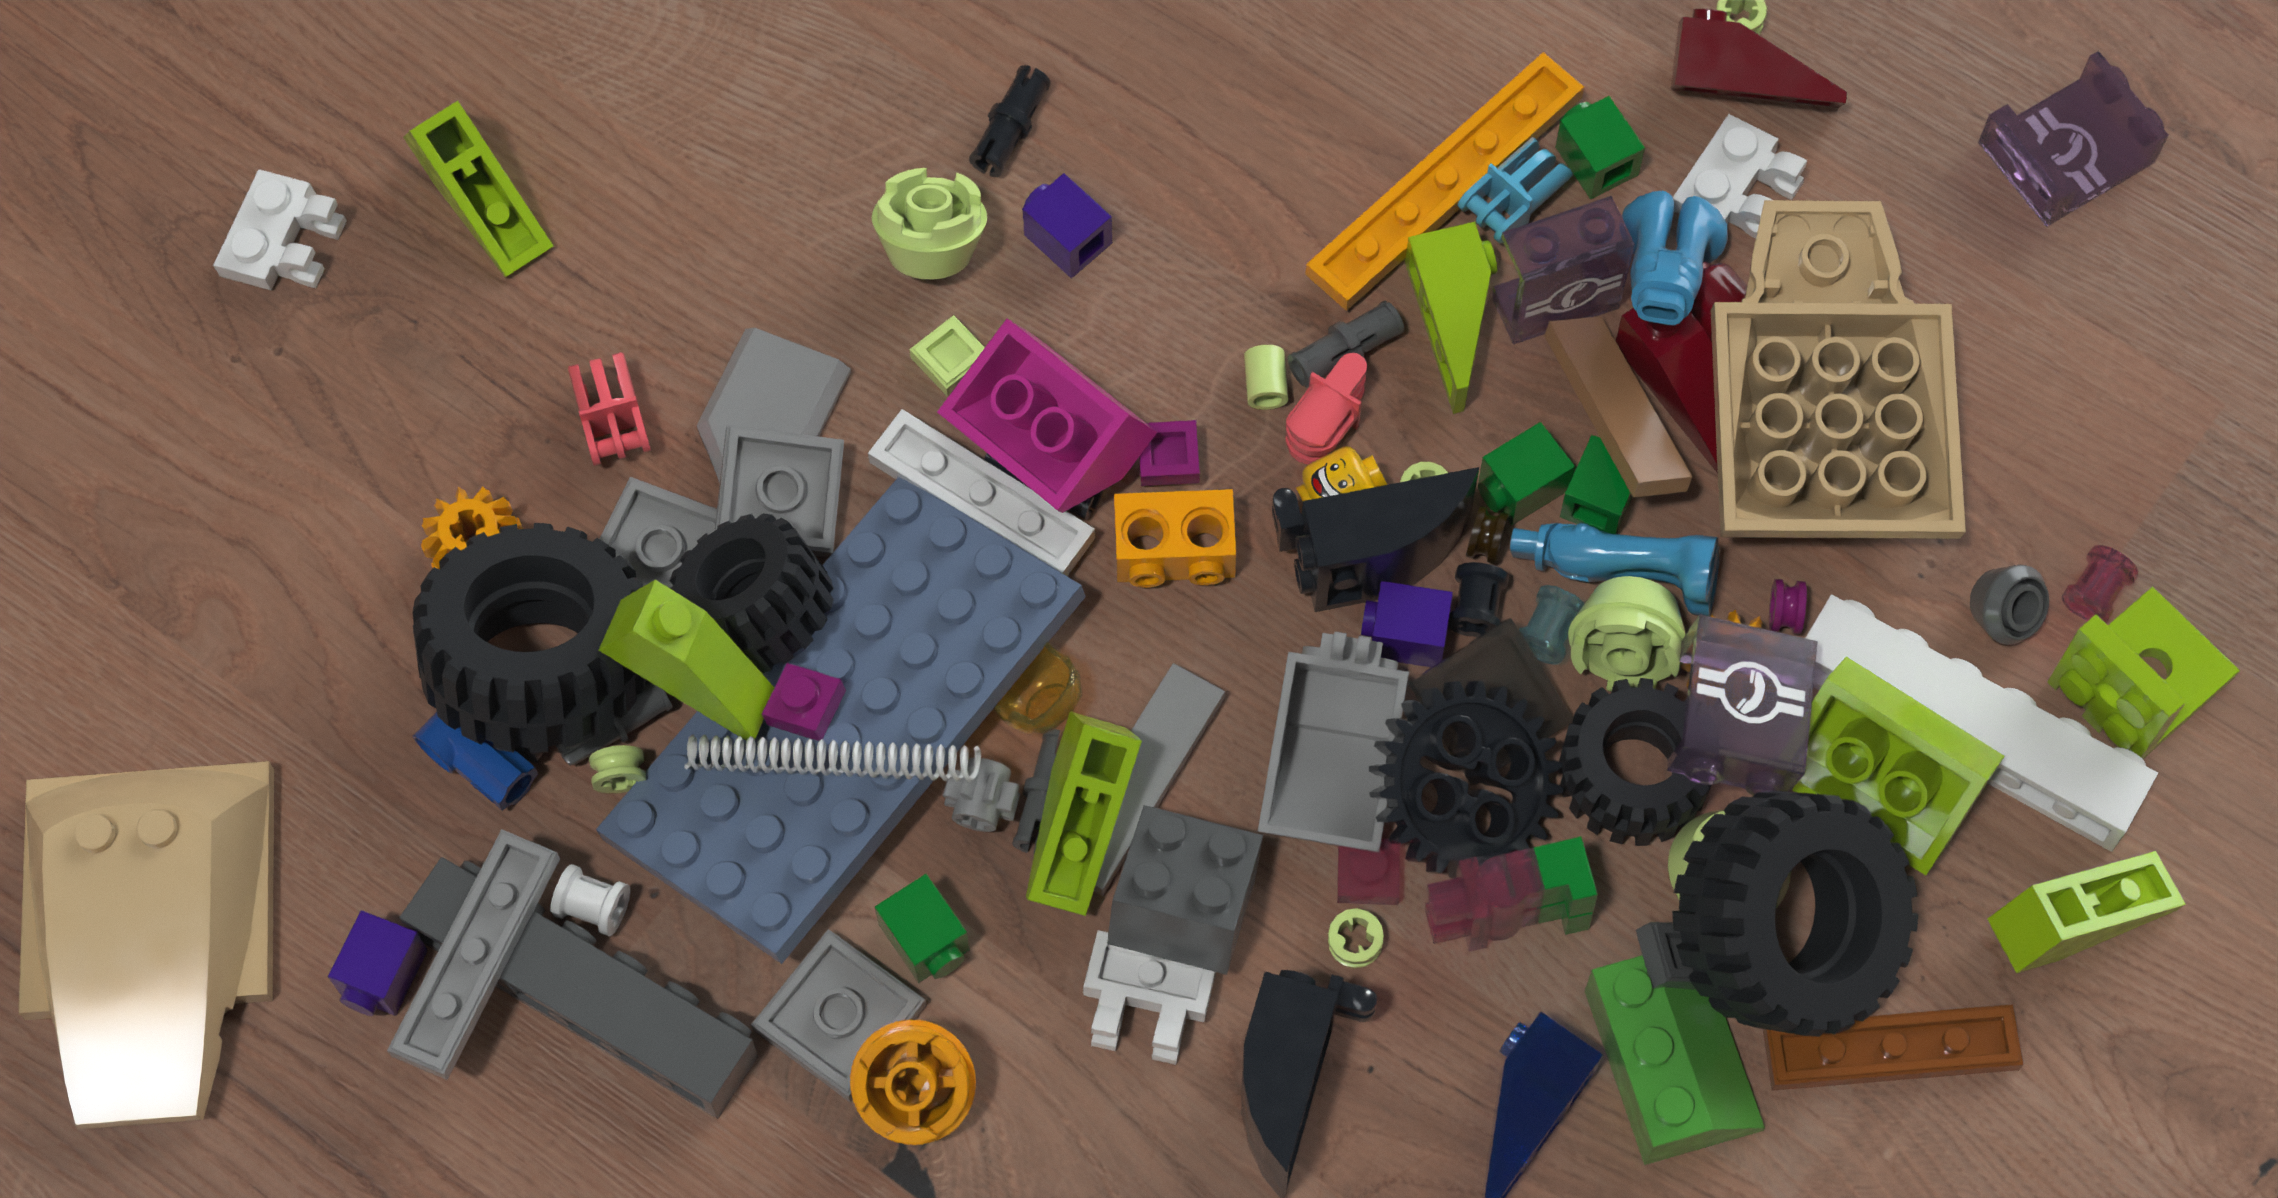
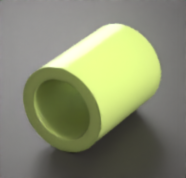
M1259 345L1248 349L1244 353L1248 405L1261 410L1275 409L1285 405L1288 402L1284 350L1275 345Z

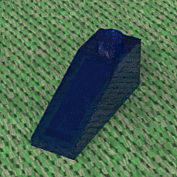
M1541 1011L1529 1027L1520 1021L1509 1034L1499 1051L1507 1058L1504 1061L1499 1079L1482 1198L1507 1197L1595 1075L1603 1057V1054Z

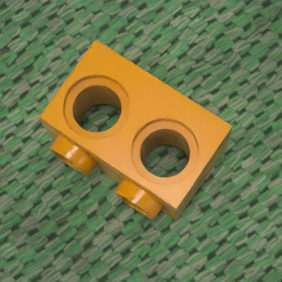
M1233 489L1114 494L1117 582H1129L1136 587L1150 588L1159 586L1166 580H1189L1196 585H1214L1222 582L1224 578H1235L1236 541ZM1207 533L1215 536L1219 542L1211 547H1199L1190 540L1198 534ZM1140 536H1152L1160 542L1156 547L1148 550L1136 548L1131 544L1135 538Z

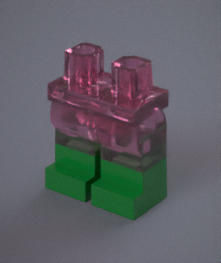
M1582 837L1495 856L1486 860L1480 867L1477 857L1458 861L1456 878L1427 884L1428 902L1425 903V914L1433 943L1465 937L1468 950L1471 952L1487 948L1488 939L1503 941L1513 937L1522 927L1559 919L1562 921L1565 935L1589 930L1598 894Z

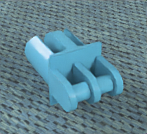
M1533 136L1498 168L1491 163L1488 166L1487 173L1469 188L1458 202V208L1463 212L1471 210L1477 216L1476 223L1483 228L1488 225L1496 232L1494 239L1498 243L1505 242L1519 228L1523 227L1526 229L1529 224L1530 214L1573 175L1571 169L1563 163L1558 164L1553 169L1556 156L1548 149L1538 151L1540 144ZM1485 195L1492 199L1490 203L1483 199ZM1505 211L1510 217L1506 219L1500 213Z

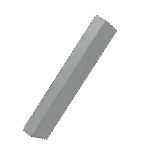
M1174 663L1131 730L1142 742L1094 891L1104 896L1126 860L1143 806L1158 808L1225 699L1224 690Z
M501 829L387 1049L392 1057L448 1080L560 860L557 852Z

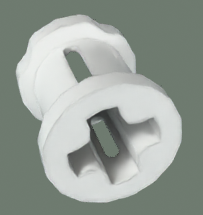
M570 864L563 871L554 890L550 911L554 917L560 919L570 915L598 926L600 933L611 936L618 929L626 912L630 898V886L620 881L610 885L583 875L580 867Z

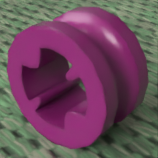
M1774 579L1769 604V631L1779 632L1781 627L1787 626L1791 629L1792 633L1801 634L1805 620L1807 599L1805 581H1796L1794 586L1789 587L1784 584L1783 579Z

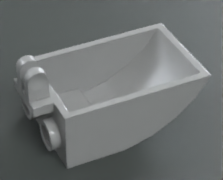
M1334 631V634L1322 633L1320 647L1303 646L1302 654L1288 651L1258 832L1379 852L1384 822H1377L1376 817L1387 808L1386 799L1370 797L1369 792L1384 786V777L1369 772V766L1385 764L1387 756L1376 749L1374 744L1375 741H1393L1395 736L1388 729L1385 722L1387 719L1402 718L1403 709L1401 703L1405 700L1409 676L1408 671L1397 670V661L1381 658L1382 642L1371 641V637L1359 636L1358 638L1347 637V633Z

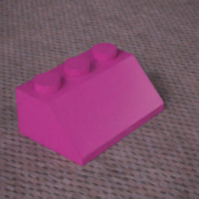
M1006 318L937 411L943 418L1061 513L1122 480L1157 434V431L1038 337Z

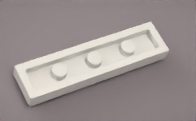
M901 409L868 452L869 463L895 479L900 477L945 501L1066 576L1069 575L1095 539V529L1067 511L1059 512L1032 489Z

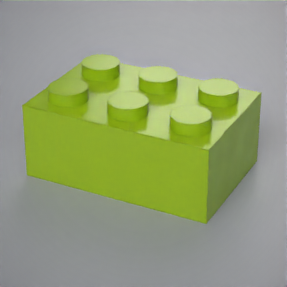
M1846 656L1826 678L1768 775L1794 792L1839 796L1840 799L1853 800L1867 807L1871 816L1880 817L1891 829L1894 836L1890 842L1900 843L1910 863L1908 865L1926 876L1947 847L2003 760L2004 755Z

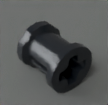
M1469 562L1458 565L1455 579L1460 585L1456 609L1449 614L1448 627L1464 636L1477 638L1497 636L1500 630V619L1497 618L1501 590L1506 589L1508 586V573L1502 568L1486 563Z

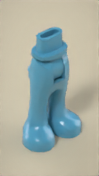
M1653 191L1637 197L1624 208L1619 222V235L1628 251L1635 254L1630 272L1631 301L1638 317L1649 322L1676 325L1683 318L1687 317L1692 310L1694 300L1702 283L1703 262L1711 263L1724 251L1728 239V228L1720 211L1711 203L1697 196L1688 197L1683 202L1679 213L1676 230L1677 248L1670 251L1665 248L1671 230L1674 200L1672 195L1666 191Z
M1561 523L1542 524L1539 532L1513 529L1510 542L1512 556L1534 560L1537 571L1545 572L1547 567L1550 566L1554 567L1565 578L1585 582L1606 581L1622 576L1665 581L1678 586L1682 590L1684 603L1689 613L1710 617L1720 562L1718 537L1690 535L1679 538L1619 535L1600 531L1585 523H1578L1577 525Z

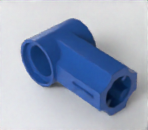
M437 712L413 735L415 742L434 762L451 774L454 771L458 772L476 790L481 792L502 811L510 805H516L530 790L533 780L538 775L536 768L516 750L514 753L497 750L494 748L493 742L485 740L482 745L462 736L461 726L456 730L447 726L437 716Z

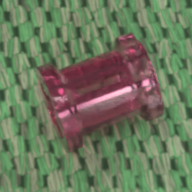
M2095 545L2086 556L2088 565L2075 584L2068 585L2061 599L2072 613L2085 621H2089L2094 615H2098L2107 623L2114 611L2112 608L2113 603L2124 586H2130L2135 582L2139 571L2136 565L2121 552L2111 547Z

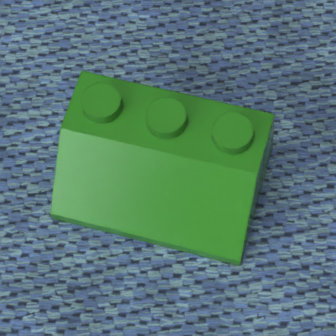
M1643 955L1591 970L1584 991L1644 1165L1764 1131L1765 1127L1727 1020L1711 1007L1708 1001L1709 997L1700 996L1697 990L1668 987L1652 989V982L1648 976Z

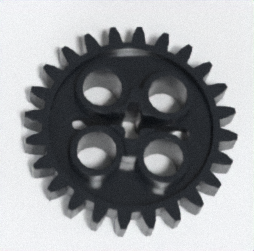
M1478 680L1468 681L1465 690L1460 681L1444 682L1443 694L1437 687L1424 688L1421 690L1423 705L1416 700H1407L1401 703L1403 712L1408 719L1407 721L1399 718L1386 720V726L1395 736L1393 741H1375L1374 747L1386 755L1387 758L1385 764L1369 766V772L1384 777V786L1369 792V795L1375 799H1386L1388 807L1378 814L1376 820L1377 822L1396 823L1397 827L1391 833L1388 841L1390 844H1403L1410 841L1405 859L1410 862H1420L1427 857L1426 872L1441 874L1447 867L1449 878L1465 879L1468 871H1470L1473 878L1485 879L1489 878L1491 866L1496 871L1508 872L1512 870L1510 854L1516 858L1525 859V856L1531 852L1525 840L1526 838L1532 840L1547 839L1546 832L1538 824L1540 818L1558 817L1559 813L1553 807L1546 804L1547 795L1561 794L1564 788L1549 782L1548 774L1561 769L1563 765L1559 761L1546 760L1545 752L1552 748L1557 741L1555 738L1537 737L1535 733L1542 726L1545 719L1542 716H1530L1523 719L1522 716L1528 701L1520 698L1512 699L1506 703L1507 688L1504 686L1491 687L1486 693L1484 681ZM1448 725L1454 728L1458 737L1457 748L1452 755L1446 752L1442 743L1443 732ZM1502 747L1509 754L1511 761L1510 770L1505 777L1500 775L1495 763L1496 755ZM1425 756L1426 759L1446 770H1465V776L1472 781L1487 786L1499 787L1512 794V801L1508 803V801L1496 795V793L1488 790H1468L1469 784L1465 780L1426 769L1421 766L1420 759ZM1428 782L1434 785L1438 795L1437 804L1431 812L1425 809L1421 798L1422 790ZM1481 805L1486 806L1491 818L1490 826L1484 834L1480 833L1475 822L1476 812Z

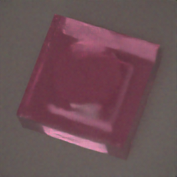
M1381 839L1379 852L1338 846L1337 903L1398 905L1400 844H1390L1388 839Z

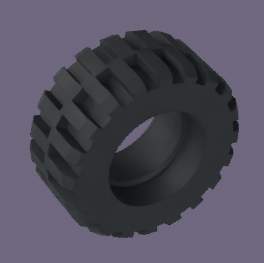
M534 523L533 529H518L517 524L500 527V533L487 537L485 532L469 538L466 542V548L459 550L455 547L439 561L440 569L434 567L427 574L420 585L421 592L414 601L412 611L413 633L422 690L428 704L436 708L437 716L447 726L454 730L461 726L462 736L481 745L485 740L491 741L495 749L514 753L515 747L530 748L531 754L547 753L549 751L548 746L564 744L565 749L582 744L584 736L591 732L597 737L614 725V715L620 718L626 715L637 702L636 695L644 689L647 682L643 677L599 651L620 600L643 587V584L636 579V570L621 555L616 557V550L602 540L596 538L591 542L587 540L585 532L571 527H567L565 532L553 530L552 524ZM532 623L559 625L578 633L572 639L559 646L535 652L509 651L487 643L494 636L507 629Z
M1771 790L1757 792L1753 797L1742 796L1729 803L1724 809L1725 815L1714 814L1700 831L1705 836L1702 841H1692L1683 860L1688 862L1684 875L1678 874L1675 883L1674 893L1680 894L1679 910L1672 911L1673 930L1680 931L1682 943L1677 944L1676 947L1682 965L1692 967L1693 972L1689 975L1690 982L1700 996L1709 997L1708 1001L1711 1007L1721 1015L1735 1018L1739 1024L1819 1037L1823 1033L1837 1034L1848 1030L1855 1024L1854 1020L1864 1021L1880 1007L1877 1001L1879 997L1888 998L1900 982L1896 974L1900 967L1908 966L1913 952V948L1908 947L1911 931L1917 932L1918 914L1912 912V898L1918 896L1915 879L1913 876L1906 875L1904 867L1910 863L1900 843L1890 842L1894 835L1880 817L1871 816L1867 807L1853 800L1840 799L1839 796ZM1801 861L1812 882L1815 897V914L1812 929L1804 947L1788 963L1780 949L1776 936L1775 910L1779 892L1786 877Z

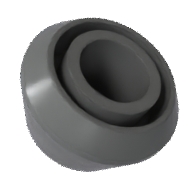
M2013 565L1985 572L1973 586L1970 595V610L1974 619L1993 640L2004 645L2021 643L2036 633L2042 626L2049 608V594L2042 575L2036 569L2027 565Z

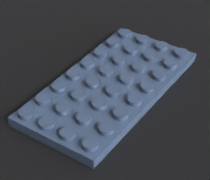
M898 477L822 565L828 572L827 575L832 580L834 588L830 592L834 598L832 609L824 613L828 620L822 630L815 631L812 635L814 639L806 649L800 648L793 654L795 658L787 662L841 679L846 689L823 737L826 743L825 770L830 765L828 751L832 740H835L838 744L837 770L841 768L840 749L841 744L845 740L850 746L847 765L849 771L853 768L852 749L856 741H859L862 747L859 765L861 771L865 768L864 749L868 741L873 744L874 752L871 765L873 772L877 768L876 749L880 742L885 745L883 765L885 772L889 768L888 749L892 742L897 746L895 765L897 773H899L901 768L900 749L904 743L909 746L907 765L909 773H911L913 768L912 750L916 743L921 747L919 765L921 774L925 769L924 750L928 744L933 748L932 773L935 774L937 769L936 751L940 744L945 749L944 769L948 764L949 748L954 745L957 752L1084 600L1086 596L1082 585L945 501ZM779 662L773 666L771 671L762 674L775 687L787 663L783 665L782 662ZM697 711L645 771L646 780L637 781L597 827L596 831L603 841L782 964L934 780H931L928 775L923 780H920L916 775L910 780L904 774L899 779H896L892 774L888 778H883L881 774L872 778L869 773L864 777H860L857 773L852 777H848L845 772L840 776H836L833 772L828 776H824L821 771L817 775H812L810 771L801 775L797 770L793 774H789L786 770L781 774H777L774 769L769 773H765L762 768L757 773H754L750 768L746 772H742L739 768L734 772H730L727 767L722 771H718L716 767L707 771L703 766L699 770H695L690 766L686 770L684 766L689 761L687 741L691 734H694L697 738V753L694 760L696 764L700 762L699 740L704 734L709 739V752L706 760L708 765L712 762L710 746L711 740L715 735L720 738L721 742L718 759L719 765H722L724 762L722 743L727 735L732 739L730 764L731 766L735 764L734 743L738 736ZM763 720L755 739L754 767H757L759 764L757 754L758 741L762 737L767 740L765 765L769 767V746L771 740L776 737L779 742L778 768L782 765L781 745L783 740L788 738L791 743L788 765L792 768L794 765L793 745L795 740L799 738L803 745L800 765L804 769L806 765L805 744L810 738L768 726L765 720ZM743 739V741H744V753H743V758H742L741 763H742L743 766H745V765L747 764V759H746V742H747V741H745V740ZM811 739L814 742L812 766L813 769H816L818 765L817 744L819 741Z

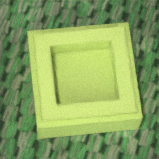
M953 315L909 350L911 359L948 397L985 347Z

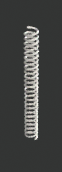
M691 734L687 741L689 761L684 768L687 770L692 766L695 770H699L703 766L707 771H710L716 767L718 771H722L727 767L730 772H734L737 768L742 772H746L750 768L754 773H757L762 768L765 773H769L774 769L777 774H781L784 770L789 774H793L797 770L801 775H804L807 771H810L812 775H817L821 771L824 776H828L831 772L836 776H840L845 772L848 777H852L855 773L860 777H864L869 773L872 778L879 774L883 778H888L892 774L896 779H899L904 774L910 780L915 775L920 780H923L928 775L934 781L939 776L944 781H947L952 776L957 782L963 777L968 782H971L978 774L981 750L978 746L974 748V766L969 776L967 771L969 750L966 745L961 748V770L959 775H957L955 771L957 749L952 745L948 751L949 769L945 775L943 771L945 749L940 744L936 751L937 769L935 774H933L931 770L933 748L928 744L924 750L925 769L921 774L919 770L921 747L916 743L912 750L913 768L911 773H909L907 769L909 746L904 743L900 749L901 768L899 773H897L895 769L897 760L896 744L892 742L889 745V768L885 772L883 768L885 745L880 742L876 749L877 768L873 772L871 767L874 752L873 744L868 741L865 745V768L861 771L859 765L862 747L859 741H856L852 749L853 768L849 771L847 766L850 755L849 743L845 740L841 744V768L837 770L838 744L835 740H832L828 751L830 765L825 770L826 743L823 739L818 742V765L816 769H813L814 742L809 739L805 744L806 765L802 769L800 765L803 751L802 741L797 738L794 742V765L790 768L788 763L791 754V743L788 738H785L781 745L782 765L778 768V740L774 737L770 742V765L766 767L767 740L762 737L758 741L757 748L759 764L757 767H754L755 739L750 736L746 742L747 764L743 766L741 761L744 753V741L741 736H738L734 743L735 764L731 766L732 739L728 735L724 738L722 743L724 762L722 765H719L718 759L721 742L720 738L715 735L711 740L710 746L712 762L708 765L706 762L709 752L708 737L704 734L699 740L700 762L696 764L694 760L697 753V738L694 734Z

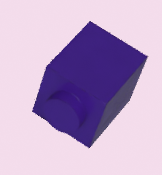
M1065 173L1050 185L1042 184L1038 186L1024 203L1022 208L1024 235L1071 279L1113 243L1112 216Z
M1381 581L1378 602L1366 600L1361 636L1372 637V641L1383 643L1381 658L1394 660L1399 663L1440 669L1453 592Z
M361 910L328 978L341 994L339 1001L352 1010L364 1015L373 1016L376 1009L396 1016L428 949L416 931Z

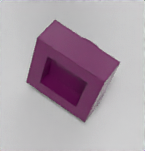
M1196 420L1146 423L1157 431V434L1139 456L1141 486L1200 483Z
M787 663L762 712V716L768 726L820 741L823 739L846 689L841 679Z

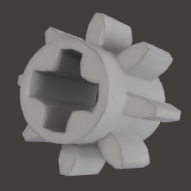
M975 758L968 760L967 771L969 776L972 773ZM981 758L978 774L971 782H968L964 777L957 782L951 776L946 782L943 797H945V806L954 807L952 820L963 827L982 832L995 831L999 817L1013 821L1020 793H1018L1019 785L1009 782L1011 770L999 762ZM955 769L956 774L959 775L960 771Z

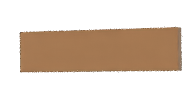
M1599 316L1549 321L1544 337L1633 498L1687 492L1692 475L1603 318Z

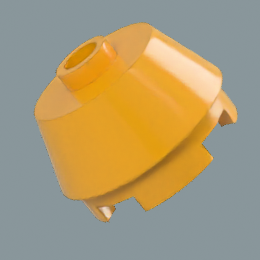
M901 1020L878 1029L862 1044L852 1064L850 1089L859 1115L872 1130L893 1142L906 1145H920L931 1143L947 1136L962 1123L969 1113L974 1100L976 1076L968 1051L951 1032L928 1021Z

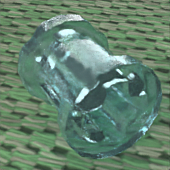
M1544 585L1537 592L1535 599L1537 606L1527 626L1518 629L1514 636V643L1531 658L1546 664L1555 665L1560 664L1566 655L1564 644L1568 638L1570 624L1583 607L1584 602L1576 595L1560 587Z

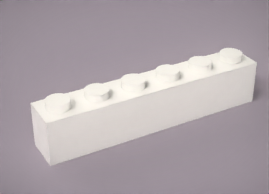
M1831 594L1797 651L1789 670V674L1820 690L1826 678L1847 656L2003 754L2004 758L1988 781L1989 785L2111 852L2126 833L2158 775V772L2148 768L2145 761L2136 753L2125 748H2112L2092 737L2090 731L2081 723L2070 718H2057L2037 707L2036 702L2026 693L2014 688L2004 689L1982 677L1980 670L1973 664L1959 658H1947L1929 648L1927 642L1918 634L1907 629H1894L1876 619L1868 607L1854 600L1843 601Z

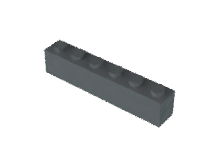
M441 857L399 918L405 928L416 931L425 945L438 952L481 868L466 860L459 867ZM538 903L495 987L718 1119L758 1058L753 1041L749 1038L752 1033L751 1030L729 1014L720 1012L718 1017L714 1018L697 1008L700 1002L699 999L674 982L669 981L663 988L646 978L645 975L648 970L631 956L617 951L611 957L594 947L596 939L577 924L566 920L562 927L542 916L545 909Z

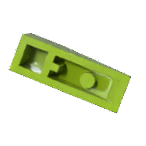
M459 101L454 102L411 129L403 137L436 188L504 277H507L553 247L544 230Z
M1475 222L1408 237L1405 259L1407 272L1453 414L1463 412L1465 409L1490 276L1497 273V262L1492 244L1489 240L1481 241Z
M657 580L648 583L621 599L599 651L610 656L613 660L737 736H741L745 741L750 736L756 739L764 720L762 712L775 687L705 610Z
M1070 711L1051 769L1026 893L1027 900L1086 916L1142 742L1128 728Z
M2154 851L2032 885L1987 918L2017 974L2060 961L2177 911L2186 904L2157 852Z

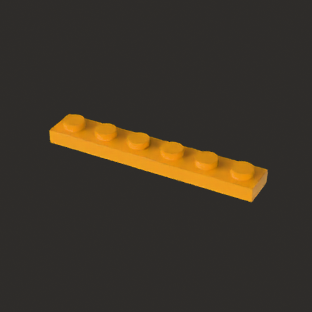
M1544 52L1541 53L1306 264L1305 275L1347 311L1406 258L1408 237L1436 231L1460 209L1458 208V202L1461 197L1487 173L1488 166L1491 163L1498 168L1532 136L1538 139L1582 99L1584 86Z

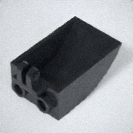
M1480 467L1303 501L1302 513H1300L1296 494L1289 488L1278 489L1273 495L1272 517L1277 534V544L1279 552L1297 549L1298 558L1294 559V570L1300 594L1310 593L1314 611L1320 612L1366 603V600H1378L1381 581L1411 586L1418 583L1437 568L1459 542L1471 516Z
M1281 970L1279 975L1264 972L1244 1040L1241 1115L1246 1138L1262 1176L1280 1198H1285L1334 1027L1335 1016L1367 1022L1375 1014L1377 996L1373 990L1343 981L1344 977L1333 974L1331 975L1328 989L1315 986V979L1301 972Z

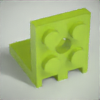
M2152 586L2109 625L2098 615H2094L2079 628L2047 683L2055 691L2060 687L2073 703L2082 706L2085 709L2082 717L2098 733L2104 729L2106 735L2117 746L2128 749L2144 759L2234 680L2240 670ZM2142 657H2153L2159 660L2166 669L2167 678L2165 680L2161 678Z

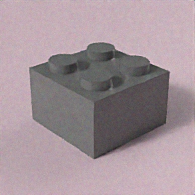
M1144 805L1112 900L1107 944L1227 975L1256 880L1263 835Z

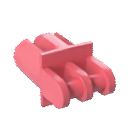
M622 352L612 354L617 371L619 387L624 398H612L601 358L590 360L591 370L600 402L593 406H590L588 391L579 365L575 364L568 367L579 409V416L594 466L601 464L600 458L617 454L619 459L626 458L625 451L642 447L644 452L651 451L625 355ZM637 427L635 431L620 435L619 431ZM612 433L610 438L595 441L597 437Z
M1357 353L1345 354L1325 379L1314 372L1311 373L1308 390L1286 419V444L1289 453L1297 462L1308 465L1326 456L1337 447L1351 427L1356 430L1358 429L1361 399L1365 391L1367 372L1366 360Z

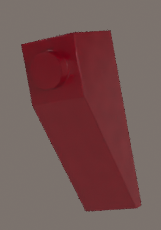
M1694 9L1693 17L1683 16L1679 21L1671 90L1840 108L1846 103L1847 91L1742 23L1727 21V12Z
M1634 308L1630 309L1621 316L1616 337L1617 345L1629 365L1718 474L1712 342L1691 312L1679 324L1667 325L1642 320L1638 317L1637 311Z

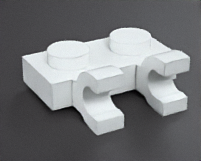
M1728 114L1673 196L1674 211L1680 213L1682 204L1688 197L1697 196L1703 198L1720 211L1727 225L1730 222L1756 239L1764 200L1772 199L1759 194L1749 196L1747 194L1758 180L1770 186L1780 195L1792 200L1803 184L1804 178L1800 174L1806 167L1807 160L1790 152L1782 151L1775 154L1778 138Z
M258 169L213 266L220 277L272 290L278 276L316 288L325 269L321 263L312 261L315 255L313 247L294 243L300 228H304L338 240L347 220L344 215L334 213L338 205L335 198L316 195L310 183Z
M1098 930L1083 986V996L1099 999L1091 1028V1033H1093L1091 1046L1116 1051L1125 1005L1159 1012L1160 1015L1152 1042V1047H1154L1152 1060L1176 1065L1186 1019L1200 1022L1205 1021L1216 972L1107 944L1108 932Z

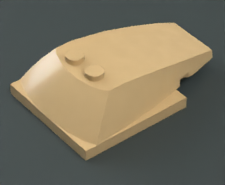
M1764 200L1752 254L1750 277L1745 299L1742 302H1715L1711 309L1721 537L1960 539L1966 532L1952 304H1914L1913 300H1909L1904 296L1899 276L1902 273L1899 255L1881 201Z
M269 761L26 780L19 1014L25 1020L52 1019L58 1040L65 1084L77 1130L203 1120L220 1059L222 1039L219 1036L224 1013L232 1010L234 1004L273 1001L274 768Z

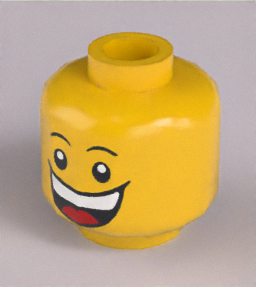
M1345 446L1308 464L1302 472L1304 484L1296 487L1303 502L1388 484L1373 455L1362 460L1356 450Z

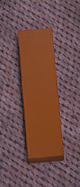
M2013 1004L1869 1016L1864 1021L1854 1020L1855 1024L1848 1030L1837 1034L1823 1033L1819 1037L1763 1029L1772 1091L2017 1071L2023 1066Z

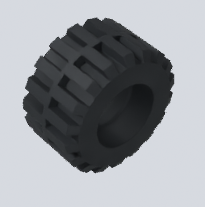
M762 513L756 519L752 514L740 516L736 522L731 523L728 520L718 525L716 531L709 535L706 533L697 540L698 544L692 550H687L681 557V566L673 570L669 580L673 586L670 589L705 610L761 673L771 671L773 666L779 662H782L784 665L795 658L793 654L800 648L806 649L814 640L812 635L815 631L822 630L828 620L824 613L831 610L834 598L830 592L834 588L832 580L827 575L828 572L796 529L783 518L776 520L773 514Z
M1640 678L1638 687L1630 688L1628 680L1623 679L1614 681L1611 694H1608L1603 687L1593 692L1589 704L1587 705L1582 702L1575 711L1572 724L1569 723L1559 762H1562L1563 765L1558 770V773H1563L1560 786L1564 788L1562 795L1563 797L1572 796L1569 807L1570 811L1576 819L1586 814L1589 817L1586 827L1588 830L1596 835L1599 834L1602 828L1612 832L1610 841L1621 845L1625 836H1635V846L1649 845L1653 834H1657L1661 842L1673 838L1678 826L1683 828L1695 818L1697 811L1701 812L1718 768V764L1715 763L1719 753L1718 739H1710L1714 726L1708 715L1697 718L1696 713L1700 704L1691 696L1682 702L1676 698L1679 688L1666 683L1664 691L1654 689V679ZM1631 739L1647 742L1664 754L1670 764L1672 775L1666 780L1653 785L1629 783L1611 770L1605 760L1603 751L1610 745L1623 740Z

